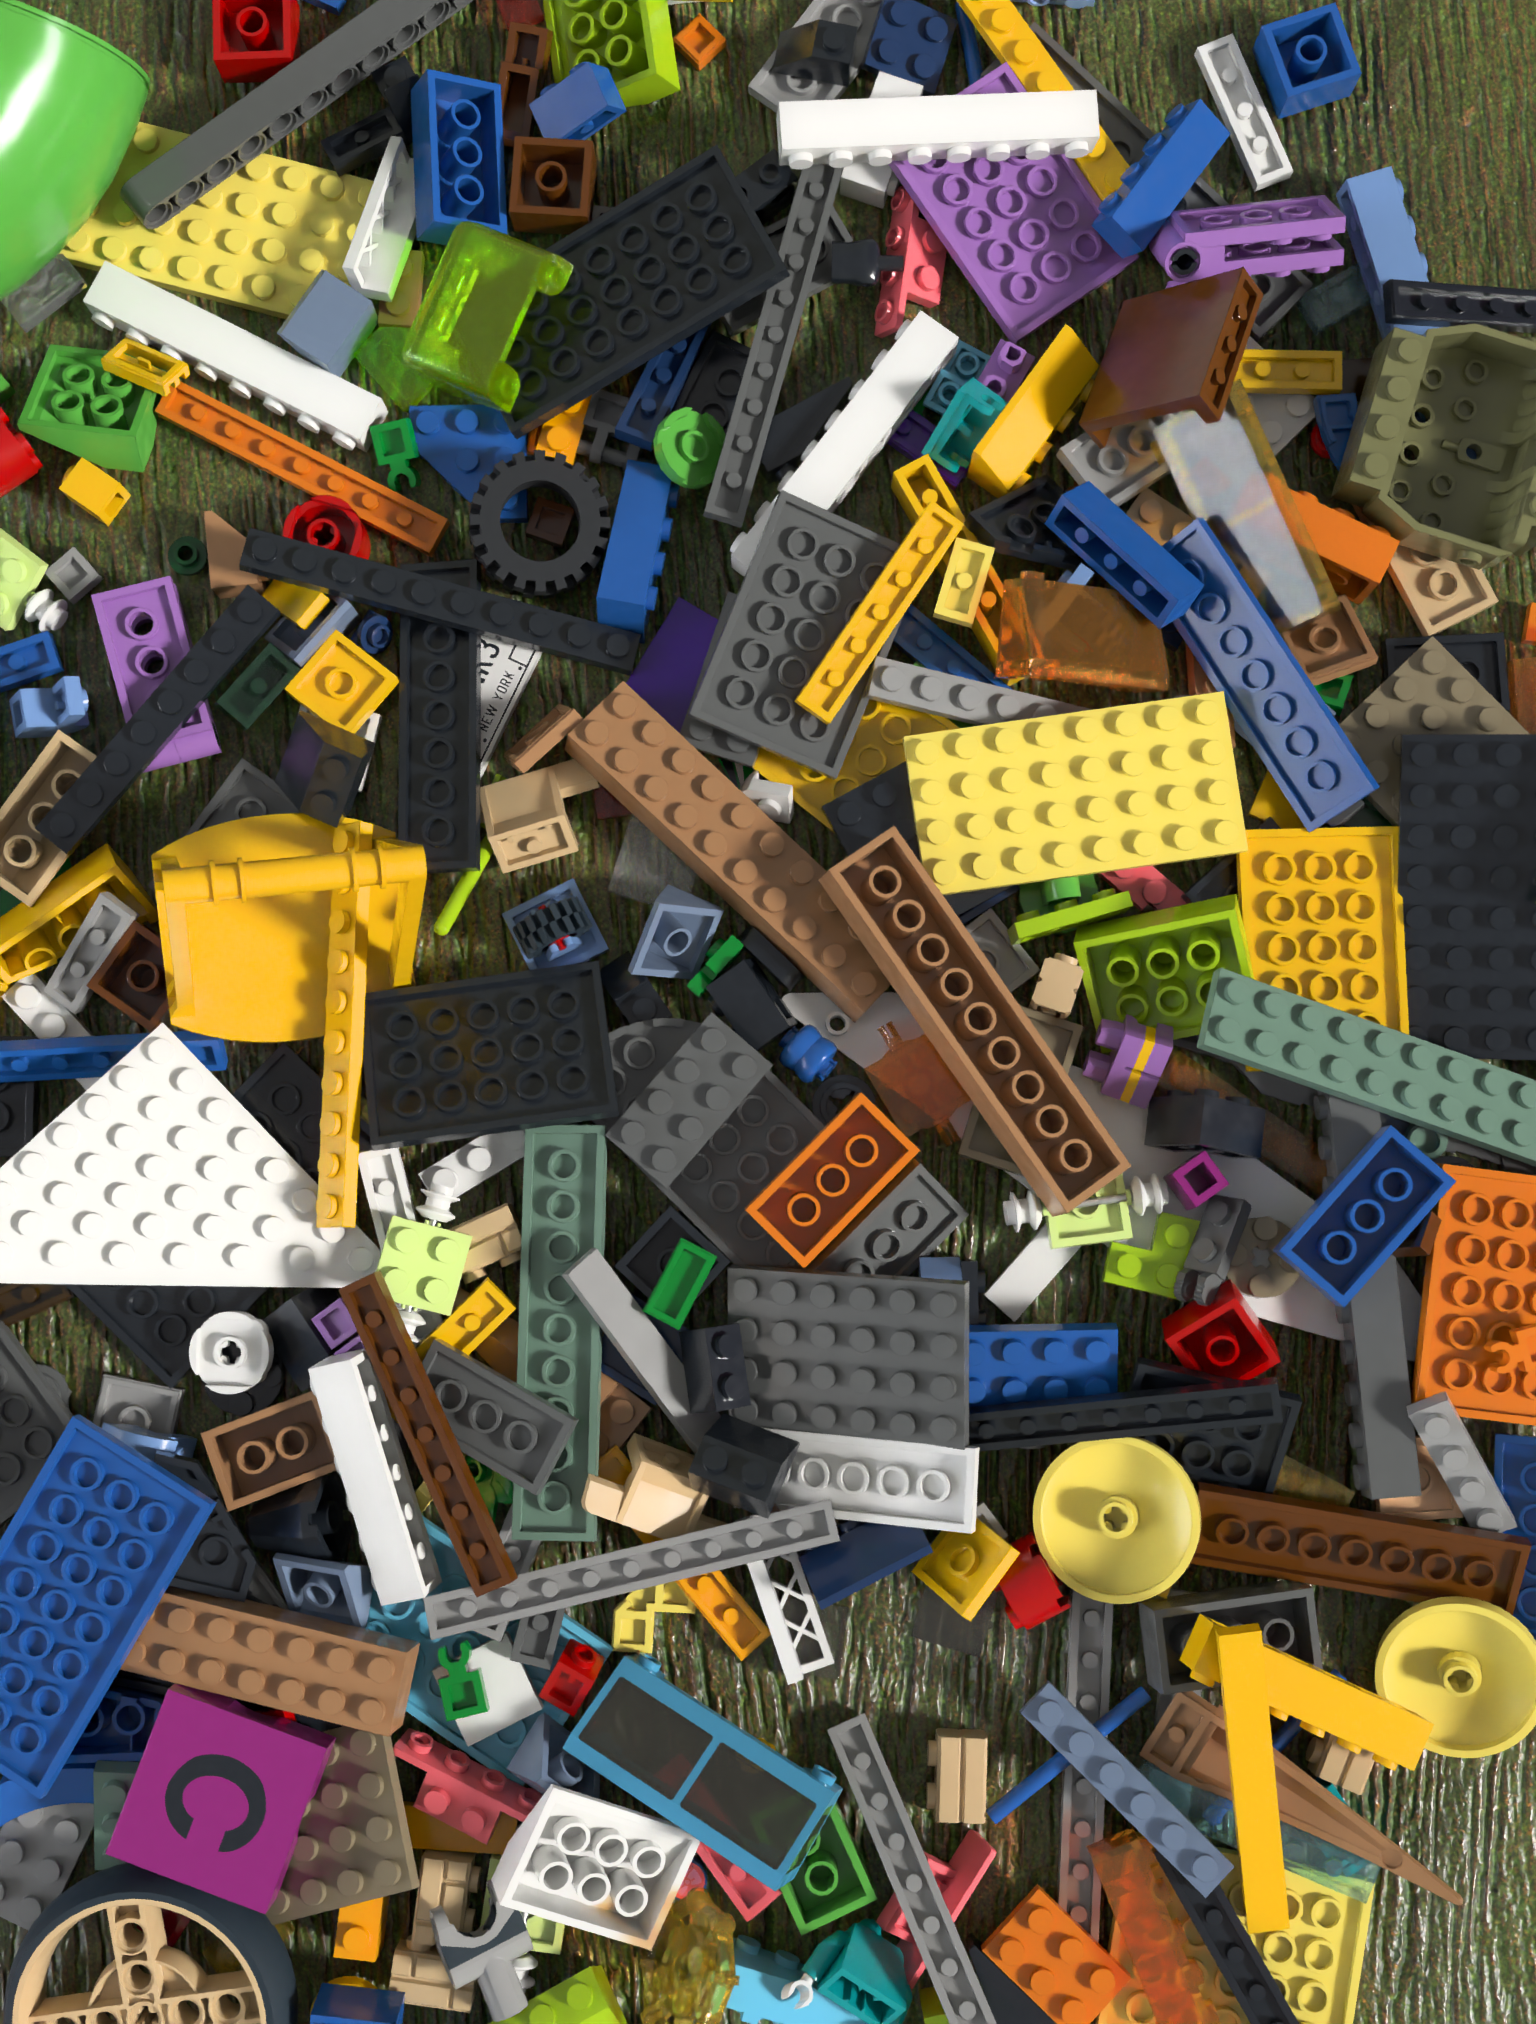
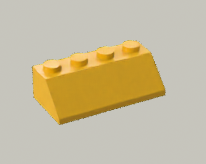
M1066 324L973 450L967 477L997 498L1029 482L1031 475L1027 472L1033 463L1037 462L1040 465L1043 463L1054 446L1049 441L1057 430L1063 434L1076 416V413L1072 410L1078 401L1081 400L1086 403L1099 365L1071 327Z

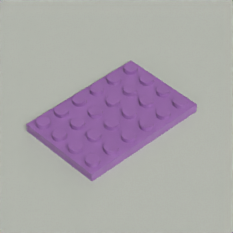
M1005 62L956 95L1019 93L1027 91L1008 63ZM1065 154L1049 155L1039 160H1030L1026 156H1010L1006 160L996 162L987 160V157L971 158L962 163H951L947 159H932L930 162L920 165L910 164L908 160L892 161L888 164L1008 340L1013 344H1017L1134 264L1139 258L1138 254H1134L1122 259L1091 226L1101 213L1098 207L1102 201L1074 160L1066 157Z

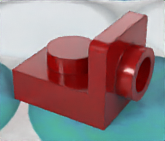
M569 1639L538 1697L574 1717L594 1684L605 1661V1657L595 1652L590 1646L581 1644L574 1639Z

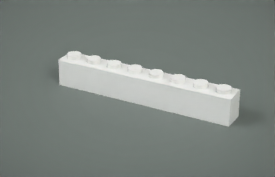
M1097 90L779 102L776 117L779 166L789 165L792 169H807L813 164H829L834 168H843L857 162H868L872 166H885L892 161L906 160L910 164L920 165L928 163L932 159H947L951 163H962L971 158L987 157V160L995 162L1006 160L1010 156H1026L1030 160H1039L1055 154H1065L1068 158H1080L1088 153H1092L1100 138Z
M104 261L83 299V302L93 314L91 319L103 328L113 331L114 327H117L126 332L127 338L145 346L151 344L161 349L160 352L195 366L194 370L207 380L215 382L219 378L229 383L228 387L241 397L250 399L251 395L263 400V405L270 411L280 416H284L287 412L297 417V422L304 428L314 433H319L321 429L333 435L332 440L348 450H353L354 447H357L367 452L373 442L369 426L382 424L388 414L382 398L107 261Z
M920 311L913 321L906 319L895 335L894 339L897 342L890 351L883 349L872 364V374L866 382L860 379L855 384L848 396V400H850L848 405L842 412L837 409L831 415L824 428L827 432L819 442L816 440L811 441L801 456L803 463L795 473L792 470L786 473L779 483L777 490L779 492L784 490L833 513L936 380L941 369H944L956 354L959 337L923 311ZM778 495L772 503L765 501L754 516L753 520L756 523L748 534L744 531L741 532L731 545V568L744 577Z

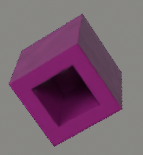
M1205 1150L1195 1154L1163 1177L1186 1211L1198 1207L1229 1185Z

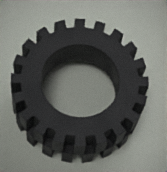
M534 450L532 456H524L522 451L513 454L512 460L507 463L501 460L494 465L493 472L490 475H484L479 483L477 493L474 492L471 502L469 537L475 551V558L479 564L484 566L486 575L493 582L496 579L503 584L502 589L510 593L513 590L523 593L522 597L533 599L534 595H543L544 599L554 598L557 593L564 592L566 594L574 590L577 584L580 582L584 583L590 577L592 571L597 567L608 542L610 517H607L608 503L606 496L601 497L598 491L600 484L594 476L589 479L584 474L586 468L579 462H576L574 466L567 463V456L556 452L554 458L545 456V450ZM533 487L551 489L562 495L573 507L578 521V535L573 546L562 556L549 561H534L517 554L506 542L500 526L501 512L507 501L524 489Z

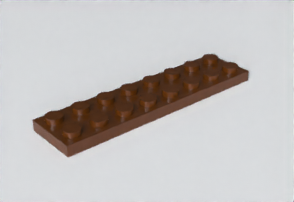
M1198 1482L1196 1493L1201 1511V1531L1197 1549L1190 1564L1419 1603L1440 1597H1469L1489 1602L1513 1615L1532 1545L1528 1537Z

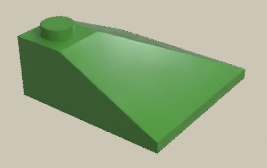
M50 344L18 420L19 430L79 457H83L101 467L144 472L154 446L158 420L155 409L161 400V395L105 371L101 358L109 352L107 350Z

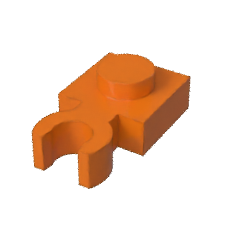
M1536 1323L1509 1330L1511 1343L1492 1340L1484 1345L1486 1351L1495 1352L1501 1350L1503 1353V1359L1500 1363L1489 1366L1492 1372L1508 1373L1514 1369L1517 1362L1520 1371L1530 1372L1536 1370Z

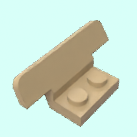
M575 759L480 787V824L485 822L488 840L503 874L578 851V843L565 812L563 798L599 788V784Z
M636 1433L632 1435L626 1445L633 1470L626 1479L625 1485L623 1486L588 1474L581 1498V1504L585 1511L662 1539L728 1524L701 1514L709 1496L691 1488L688 1470L695 1455Z

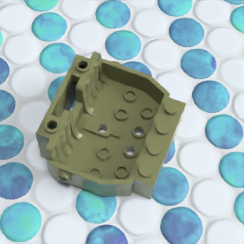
M1476 323L1427 329L1423 335L1394 327L1375 348L1331 498L1363 507L1361 513L1375 525L1388 530L1391 533V537L1400 541L1399 545L1478 570L1494 567L1510 555L1521 556L1536 546V338H1521ZM1415 412H1421L1425 416V423L1416 420ZM1467 448L1475 451L1476 459H1470L1467 456ZM1404 449L1413 452L1414 460H1408L1404 456Z

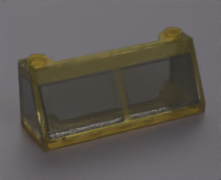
M1241 379L1232 383L1220 422L1206 425L1192 408L1181 412L1152 430L1156 437V440L1150 443L1159 465L1167 462L1192 521L1204 517L1281 637L1341 610V604Z

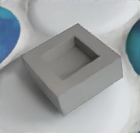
M74 546L45 572L73 605L103 580Z

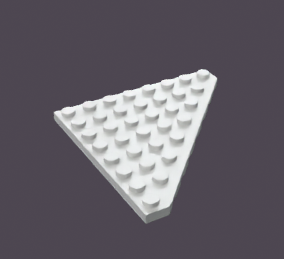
M161 1023L0 1168V1283L342 1288L376 1272L381 1250L357 1225H355V1228H316L318 1184L164 1023Z

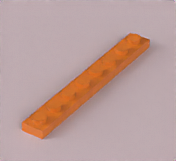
M181 381L176 388L169 386L171 393L166 397L162 396L155 409L158 417L313 497L317 495H330L344 500L357 513L362 522L430 557L433 556L450 525L447 518Z

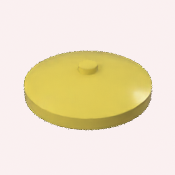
M1140 1437L1077 1442L1063 1451L1043 1474L1034 1497L1033 1528L1036 1542L1043 1558L1046 1559L1055 1575L1068 1587L1096 1601L1111 1604H1130L1150 1599L1172 1586L1185 1572L1199 1542L1201 1511L1197 1493L1188 1474L1174 1457L1158 1445Z
M1449 1596L1421 1602L1400 1614L1389 1625L1379 1642L1375 1657V1686L1377 1695L1418 1713L1434 1724L1424 1747L1429 1751L1456 1758H1479L1500 1753L1520 1742L1536 1725V1640L1517 1618L1502 1608L1483 1600Z

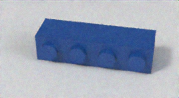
M1201 99L1185 106L1180 103L1168 113L1164 119L1167 125L1161 133L1155 134L1147 141L1142 149L1145 153L1143 157L1122 174L1120 178L1123 182L1117 191L1109 194L1098 207L1101 213L1091 226L1122 259L1144 251L1231 134Z
M1090 481L1062 494L1045 522V525L1158 629L1186 614L1204 587L1202 582Z

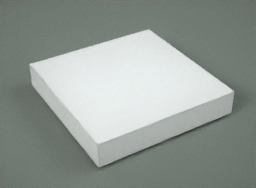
M508 1631L505 1632L501 1642L491 1639L472 1649L468 1668L471 1670L481 1667L490 1709L485 1713L455 1720L468 1747L542 1710L544 1707L524 1664L510 1660L514 1643ZM462 1654L459 1655V1656H457V1657H455V1658H453V1659H454V1660L460 1659L461 1656H462ZM442 1665L432 1670L437 1683L440 1677L449 1675L448 1670Z

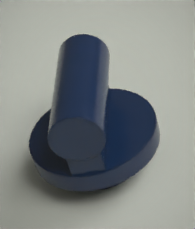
M368 609L350 640L370 654L381 653L389 646L392 640L393 628L391 622L386 617Z

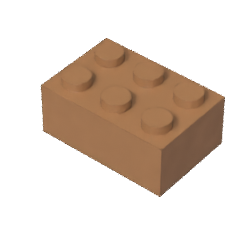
M312 1391L200 1433L228 1512L336 1471L333 1449L329 1437L323 1429L322 1414L317 1398Z

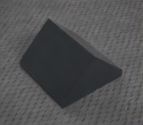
M309 1288L290 1298L263 1320L269 1327L274 1351L301 1392L310 1387L308 1369L323 1359L334 1356L336 1351L350 1342L347 1341L331 1350L311 1320L339 1299L333 1288Z

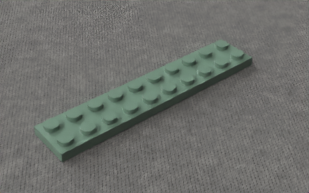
M1219 968L1213 972L1196 1048L1536 1167V1080L1224 968Z
M553 1125L525 1129L517 1384L579 1419L540 1494L534 1495L513 1482L511 1540L597 1541V1515L583 1509L581 1498L588 1474L599 1476L602 1329L563 1278L562 1274L590 1249L597 1248L603 1257L605 1254L608 1138L605 1136L607 1133L606 1125Z

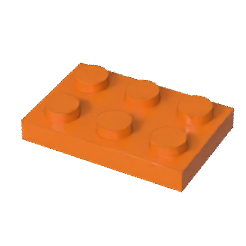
M1038 1884L981 1945L982 1952L1057 2024H1090L1131 1979L1130 1973Z

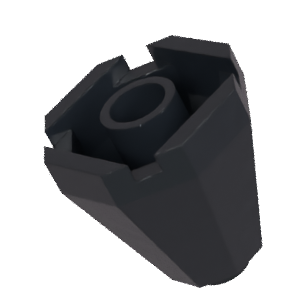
M320 1476L278 1492L254 1504L245 1521L247 1536L252 1539L256 1547L278 1553L320 1560L344 1558L352 1534L351 1521H344L343 1510L349 1509L346 1502L347 1494L339 1476Z

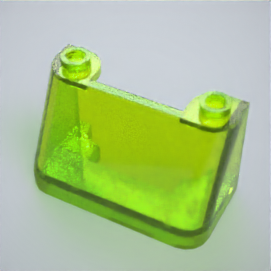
M471 221L461 222L451 234L404 342L402 356L405 365L414 373L452 396L510 413L520 389L518 373L505 363L536 290L549 296L559 294L566 286L574 265L559 255Z

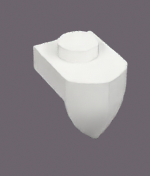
M755 770L746 778L740 790L771 820L790 824L794 815L793 786L763 780L759 771Z

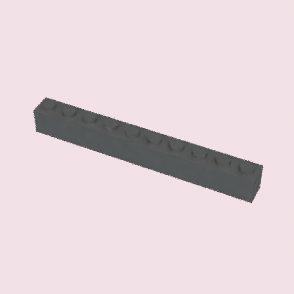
M1318 1091V1095L1314 1097V1112L1316 1119L1321 1120L1323 1136L1318 1138V1151L1321 1160L1326 1161L1327 1176L1323 1177L1322 1180L1324 1192L1381 1128V1118L1378 1111ZM1391 1254L1345 1307L1335 1306L1337 1321L1339 1324H1343L1345 1339L1340 1341V1357L1343 1365L1348 1367L1349 1381L1344 1383V1396L1346 1404L1352 1406L1353 1423H1349L1348 1434L1352 1448H1356L1358 1464L1353 1466V1480L1356 1489L1361 1490V1495L1372 1500L1422 1495L1415 1429L1406 1408L1412 1402L1396 1257Z

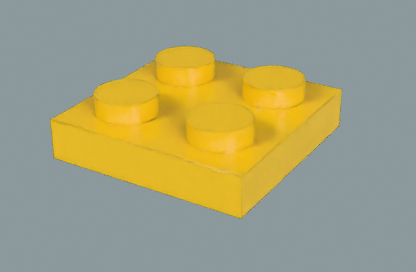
M336 629L284 689L288 695L316 717L355 734L396 687L399 680L397 676Z
M976 1517V1531L972 1534L941 1530L930 1545L933 1552L921 1558L911 1572L961 1616L971 1621L1020 1552Z

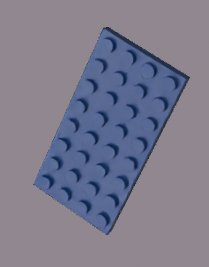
M80 1414L74 1415L70 1419L0 1539V1773L38 1799L48 1794L217 1504L210 1497Z

